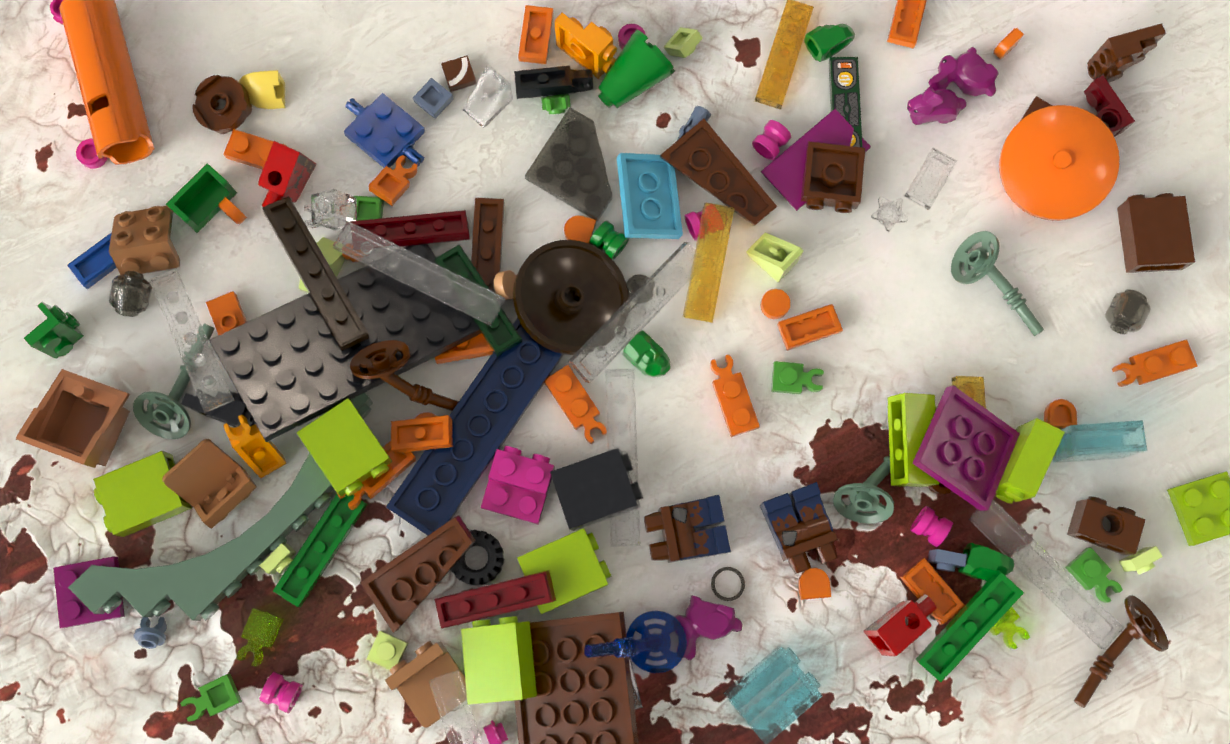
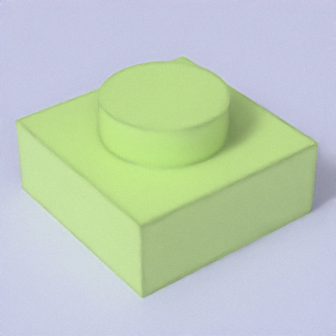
M680 27L666 43L664 49L671 56L686 58L694 52L696 45L702 40V36L698 30Z
M281 543L259 566L267 574H276L277 572L281 574L293 561L291 557L296 551L289 544Z
M1157 546L1145 547L1138 550L1136 554L1123 558L1119 563L1124 572L1137 571L1138 574L1154 568L1153 562L1163 556Z
M379 631L366 659L390 670L401 661L409 643L386 632Z

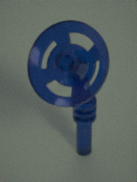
M649 611L641 614L631 623L626 634L627 638H617L609 643L588 644L584 648V654L587 658L611 655L617 658L630 657L632 662L644 671L663 673L673 669L682 660L687 647V637L682 624L673 615L664 611ZM650 619H661L666 621V624L664 626L654 623L646 626L644 622ZM657 628L662 631L661 633L654 632L650 634L649 630ZM675 630L679 639L677 653L669 650L671 647L669 634ZM635 631L642 635L641 639H634ZM660 651L663 654L661 656L649 655L650 652L657 653ZM647 659L651 661L667 660V663L663 665H650L645 662Z

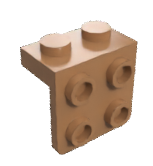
M167 205L154 206L149 209L132 212L125 211L114 217L109 253L121 277L180 266V258L170 239L173 211Z
M210 439L202 440L162 478L167 487L195 508L203 523L211 529L218 522L225 519L228 513L242 500H245L257 487L246 470Z
M428 641L415 651L416 658L408 664L404 659L389 670L392 675L385 679L391 690L397 689L421 726L425 728L434 724L467 699L465 676L442 642H436L433 645L431 641Z

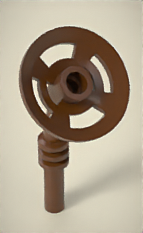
M387 340L374 343L359 351L352 358L350 369L354 376L362 379L381 378L407 395L410 401L421 403L422 405L432 404L453 411L459 402L433 393L432 389L425 386H420L419 384L412 385L394 373L403 367L410 358V349L402 341ZM397 352L402 353L403 359L397 361L395 354ZM360 367L367 368L369 373L364 374L360 372Z
M1133 595L1126 597L1124 601L1130 622L1126 624L1127 627L1104 654L1097 656V661L1093 663L1094 667L1089 669L1091 674L1074 699V702L1083 708L1086 707L1101 681L1108 678L1107 675L1111 673L1110 669H1113L1115 666L1113 662L1134 638H1142L1149 646L1160 652L1167 650L1169 647L1165 631L1156 616L1145 603Z

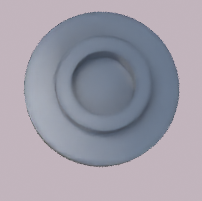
M143 617L140 622L141 628L135 630V640L138 641L140 646L148 649H154L157 646L163 645L166 640L164 633L167 629L164 617H160L158 624L150 628L151 622L149 618Z

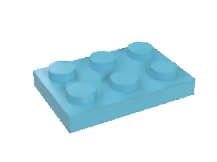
M620 153L617 156V167L625 238L679 239L682 237L683 231L675 168L660 158V155Z

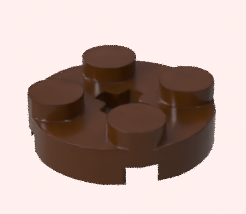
M210 76L202 81L195 91L194 95L197 96L195 105L193 104L195 118L202 126L219 134H226L233 131V129H237L252 112V105L246 88L232 77ZM220 98L226 100L225 107L217 110L216 108L219 106L218 100Z

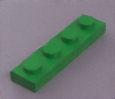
M336 494L273 592L296 607L301 608L368 504L361 500L360 505L351 510L348 503L355 496H347L346 494L340 499L338 494Z
M997 570L916 658L917 662L939 682H942L1024 592L1001 571Z

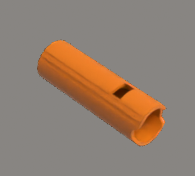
M63 0L59 9L98 158L108 157L115 165L128 164L145 159L152 154L154 146L115 0Z

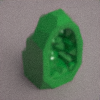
M847 24L818 26L806 34L804 42L813 58L821 62L829 59L853 41L855 33Z
M643 330L637 333L623 350L622 355L644 375L655 378L664 376L670 370V359L663 348Z
M969 543L962 553L967 555L965 567L958 568V572L972 578L988 581L997 570L1001 571L1005 576L1013 572L1014 561L1000 552Z

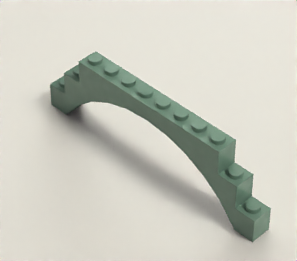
M365 393L350 400L363 419L371 411L370 406L373 402ZM309 452L290 488L263 518L239 537L207 554L172 565L139 569L91 565L68 588L93 614H105V612L109 614L122 603L120 598L123 596L142 617H153L154 615L159 617L171 606L169 601L172 599L192 621H201L202 619L206 621L218 611L220 607L217 604L225 596L230 598L242 587L240 582L248 574L252 576L261 569L259 565L271 551L273 552L281 543L286 544L287 540L285 537L293 530L299 531L309 521L307 516L315 508L320 510L330 501L331 496L329 494L334 488Z

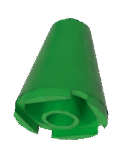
M636 30L631 35L598 87L601 92L598 97L608 108L612 105L616 108L621 107L675 72L673 65L656 45L653 46L650 42H645L648 37L640 30Z

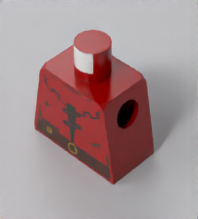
M274 141L258 181L260 187L268 190L262 207L288 196L295 203L309 180L316 163L302 153Z
M926 594L915 603L912 600L902 601L863 632L882 656H897L931 627V623L926 617L933 613L937 607ZM906 617L908 619V625H906L905 623Z

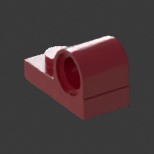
M1103 75L1095 79L1085 89L1084 94L1086 95L1087 102L1098 112L1095 116L1108 124L1114 137L1123 133L1135 122Z

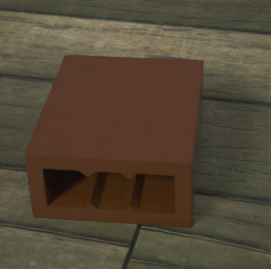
M1164 193L1154 198H1145V195L1142 194L1128 197L1117 208L1126 273L1183 270L1195 263L1186 196H1174L1173 193Z

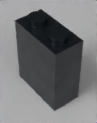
M619 448L550 472L569 530L575 531L641 507L639 500L643 499V495L638 482L633 483L629 471L634 469L628 453L623 454Z

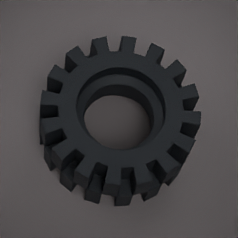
M471 530L470 532L476 540L471 547H483L487 551L488 561L483 568L473 570L467 566L464 554L452 567L451 571L457 579L466 584L484 585L489 581H493L498 573L500 574L504 564V551L499 541L491 534L482 530Z

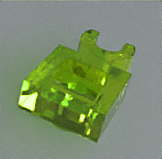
M1013 607L990 629L993 635H998L1002 632L1004 634L1003 641L1010 649L1018 648L1012 639L1015 633H1018L1023 640L1030 638L1024 628L1017 627L1014 624L1020 616Z
M253 608L241 635L242 638L249 641L246 646H243L238 651L237 660L244 661L246 654L251 651L254 654L252 666H259L263 660L262 647L272 648L284 619Z

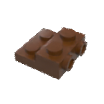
M1163 24L1108 38L1087 62L1089 76L1095 80L1103 75L1108 82L1121 78L1127 68L1143 61L1146 58L1145 55L1157 47V42L1166 34Z
M808 141L801 201L807 202L806 207L808 209L821 210L824 206L835 207V211L838 213H851L852 209H857L861 203L865 148Z

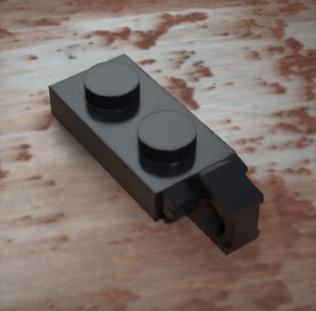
M570 66L514 71L517 99L593 90L591 69L573 70L570 69Z

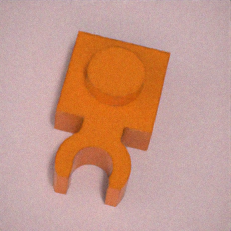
M404 155L400 156L396 160V168L392 170L386 166L369 184V191L393 206L410 187V181L407 179H411L417 174L418 165L414 163L411 168H403L402 166L406 163V157Z

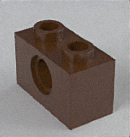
M1089 496L1088 499L1076 502L1067 535L1122 555L1136 554L1146 519L1135 516L1136 512L1132 509L1117 507L1115 509L1107 506L1106 500ZM1104 517L1111 523L1109 532L1103 527L1102 521Z

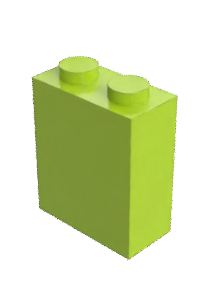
M349 398L296 432L340 496L347 494V496L353 495L363 487V481L371 476L375 479L388 471L389 467L387 465L392 462Z
M1038 418L1018 426L1016 431L1020 435L996 490V497L1010 504L1035 497L1065 433L1064 431Z
M160 451L93 479L96 486L94 496L97 502L104 508L106 516L103 517V520L110 533L125 537L192 509L188 502L167 487L162 480L163 476L176 465L172 454Z
M583 528L517 557L524 576L549 570L556 601L538 605L541 615L608 585L606 579L612 576L605 560L599 562L594 551L599 549V546L592 532L586 534Z
M512 616L499 618L498 625H491V620L488 619L472 621L473 628L461 629L468 705L523 700L537 696L530 621L518 622V617Z

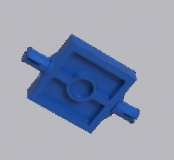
M382 93L371 105L365 108L355 101L354 98L349 99L350 102L347 101L345 107L354 113L356 118L344 130V134L383 168L386 166L390 168L402 155L418 166L424 161L425 157L419 154L413 147L415 142L425 133V128L385 94Z

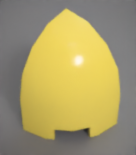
M278 70L249 73L242 76L239 80L249 94L250 103L255 107L263 109L285 108V82Z

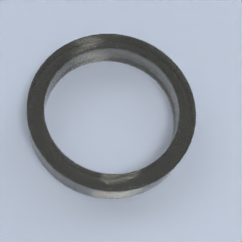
M723 567L714 573L711 579V589L717 598L723 601H733L742 595L745 589V580L737 569ZM722 571H732L740 578V591L733 597H723L716 591L715 579Z

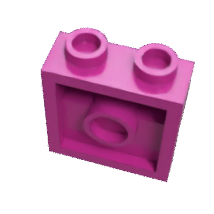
M505 446L503 451L496 449L481 509L539 525L552 480L550 472L554 471L555 466L549 464L550 458L542 455L533 454L531 459L520 456L522 451L514 447Z

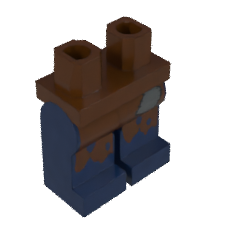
M817 482L791 491L790 494L786 493L764 501L760 505L782 560H788L795 574L811 568L806 552L814 549L821 564L838 558L834 542L838 539L821 500V492Z
M714 495L704 499L660 507L658 512L644 516L646 533L662 530L664 539L663 542L649 544L651 560H668V563L730 553L726 525L695 531V528L717 525L725 521L720 496Z

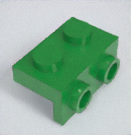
M41 302L37 306L47 319L27 334L24 339L31 347L57 359L68 354L73 349V345L84 335L78 330L77 327L80 323L69 312L64 313L57 305L51 307Z

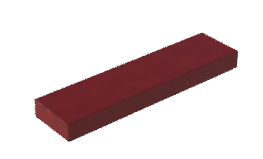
M466 210L350 221L354 251L470 240Z
M548 570L434 600L440 626L443 629L554 602L556 598Z

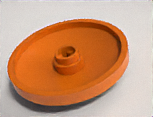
M1056 105L1045 107L1023 118L1007 136L999 159L1001 182L1010 199L1020 209L1032 216L1052 221L1076 218L1094 209L1110 193L1119 171V150L1110 129L1094 114L1074 106Z

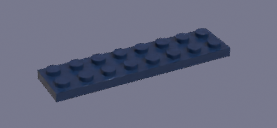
M518 317L513 326L522 338V342L499 356H496L493 352L449 415L452 418L453 447L425 450L386 506L390 511L427 536L453 518L494 458L496 449H500L544 385L545 380L550 376L564 355L551 351L537 343L522 327Z

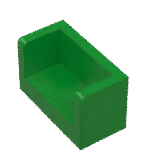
M207 163L166 205L198 233L221 210L218 204L225 197L231 200L237 192L227 180Z

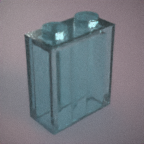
M1143 420L1070 425L1060 429L1065 433L1055 452L1053 463L1118 459L1147 451Z
M781 646L776 647L723 693L764 744H768L822 697V694L818 691V688L821 687L820 683L810 672L804 674L798 666L801 662L800 659L789 647L786 650Z

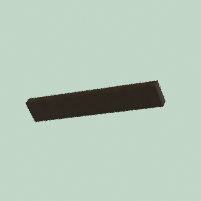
M288 196L262 207L265 217L341 350H346L369 339L368 331L290 197Z

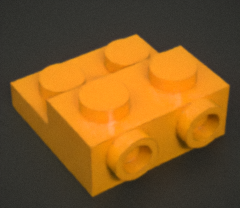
M561 13L555 19L556 46L586 70L591 69L592 75L597 79L604 73L607 74L616 60L613 56L617 52V47L613 45L611 33L603 26L598 27L593 22H590L583 29L582 24L574 17L569 18L564 13Z

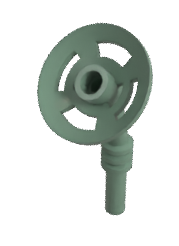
M980 231L969 236L959 246L952 259L951 273L953 278L961 284H972L987 274L1004 294L1002 298L1004 300L1008 299L1006 303L1012 305L1010 309L1016 310L1031 333L1036 336L1044 330L1025 304L1027 300L1021 298L1023 296L1022 293H1017L1019 289L1014 288L994 265L1000 248L998 238L989 231ZM979 242H982V247L977 248L968 254V251L974 245H976ZM991 242H992V244H993V246H994V251H993V249L990 247ZM962 263H964V271L967 273L965 276H963L961 270Z
M203 324L191 352L185 355L187 359L183 360L185 365L180 366L182 371L169 395L159 392H144L134 400L133 412L136 419L154 435L166 439H179L184 437L190 430V417L185 408L179 403V400L192 376L197 374L195 369L200 368L198 363L203 362L201 357L215 329L214 327ZM146 399L149 400L147 411L144 410V400ZM154 403L158 405L155 410L153 407ZM182 415H183V417H184V424H183V426L181 427L179 423H180V421L182 420ZM153 419L163 424H170V428L158 425Z
M890 454L889 457H884V462L864 483L847 484L835 492L833 504L842 516L849 520L866 524L883 522L891 517L894 511V501L887 492L876 487L890 473ZM842 495H849L851 502L849 505L843 502ZM879 495H882L885 498L887 503L886 506L879 502ZM858 510H859V511H864V512H871V511H875V510H876V512H875V513H862V512H858Z

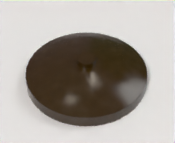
M559 240L539 247L525 260L515 278L513 303L522 327L537 343L557 353L581 355L600 349L620 331L628 313L629 294L622 272L606 253L585 242Z

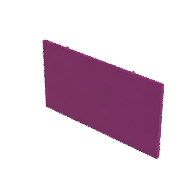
M834 109L766 166L761 173L791 206L798 211L807 203L801 201L808 141L850 146L854 128ZM862 137V147L865 148L866 152L871 146Z

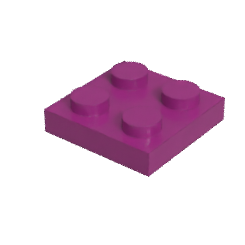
M113 556L53 568L59 628L125 617L123 596L120 598L122 603L109 614L106 612L105 614H93L68 588L91 565L119 568L118 557Z

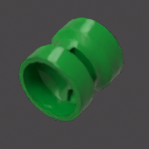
M606 220L594 232L589 243L597 248H602L614 260L626 247L630 238H625L624 233L615 231L614 225Z

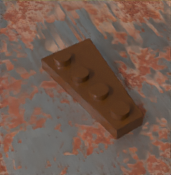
M704 118L660 155V158L752 225H756L777 207Z
M459 515L360 582L393 633L399 630L476 541Z

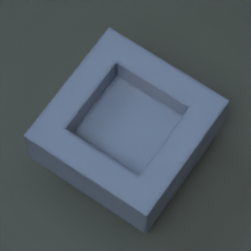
M430 78L413 97L414 102L434 119L454 99L453 95L433 78Z
M934 549L929 550L928 562L937 564V570L955 572V568L965 567L967 555Z

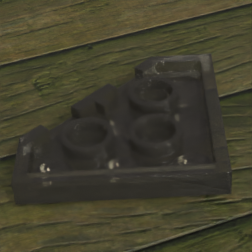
M569 107L525 174V179L598 222L613 196L602 151L599 146L594 121Z

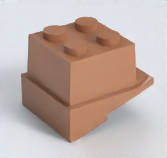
M62 369L38 407L34 408L17 434L16 440L89 467L96 468V465L106 466L130 413L129 410L123 407L130 394Z

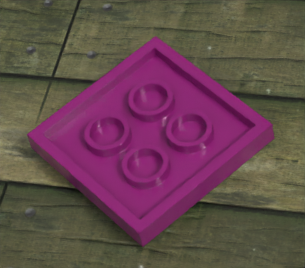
M954 385L946 387L913 464L980 511L989 510L1020 433Z

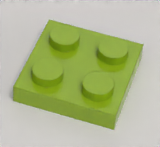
M1227 471L1167 489L1189 546L1198 545L1230 534V478Z

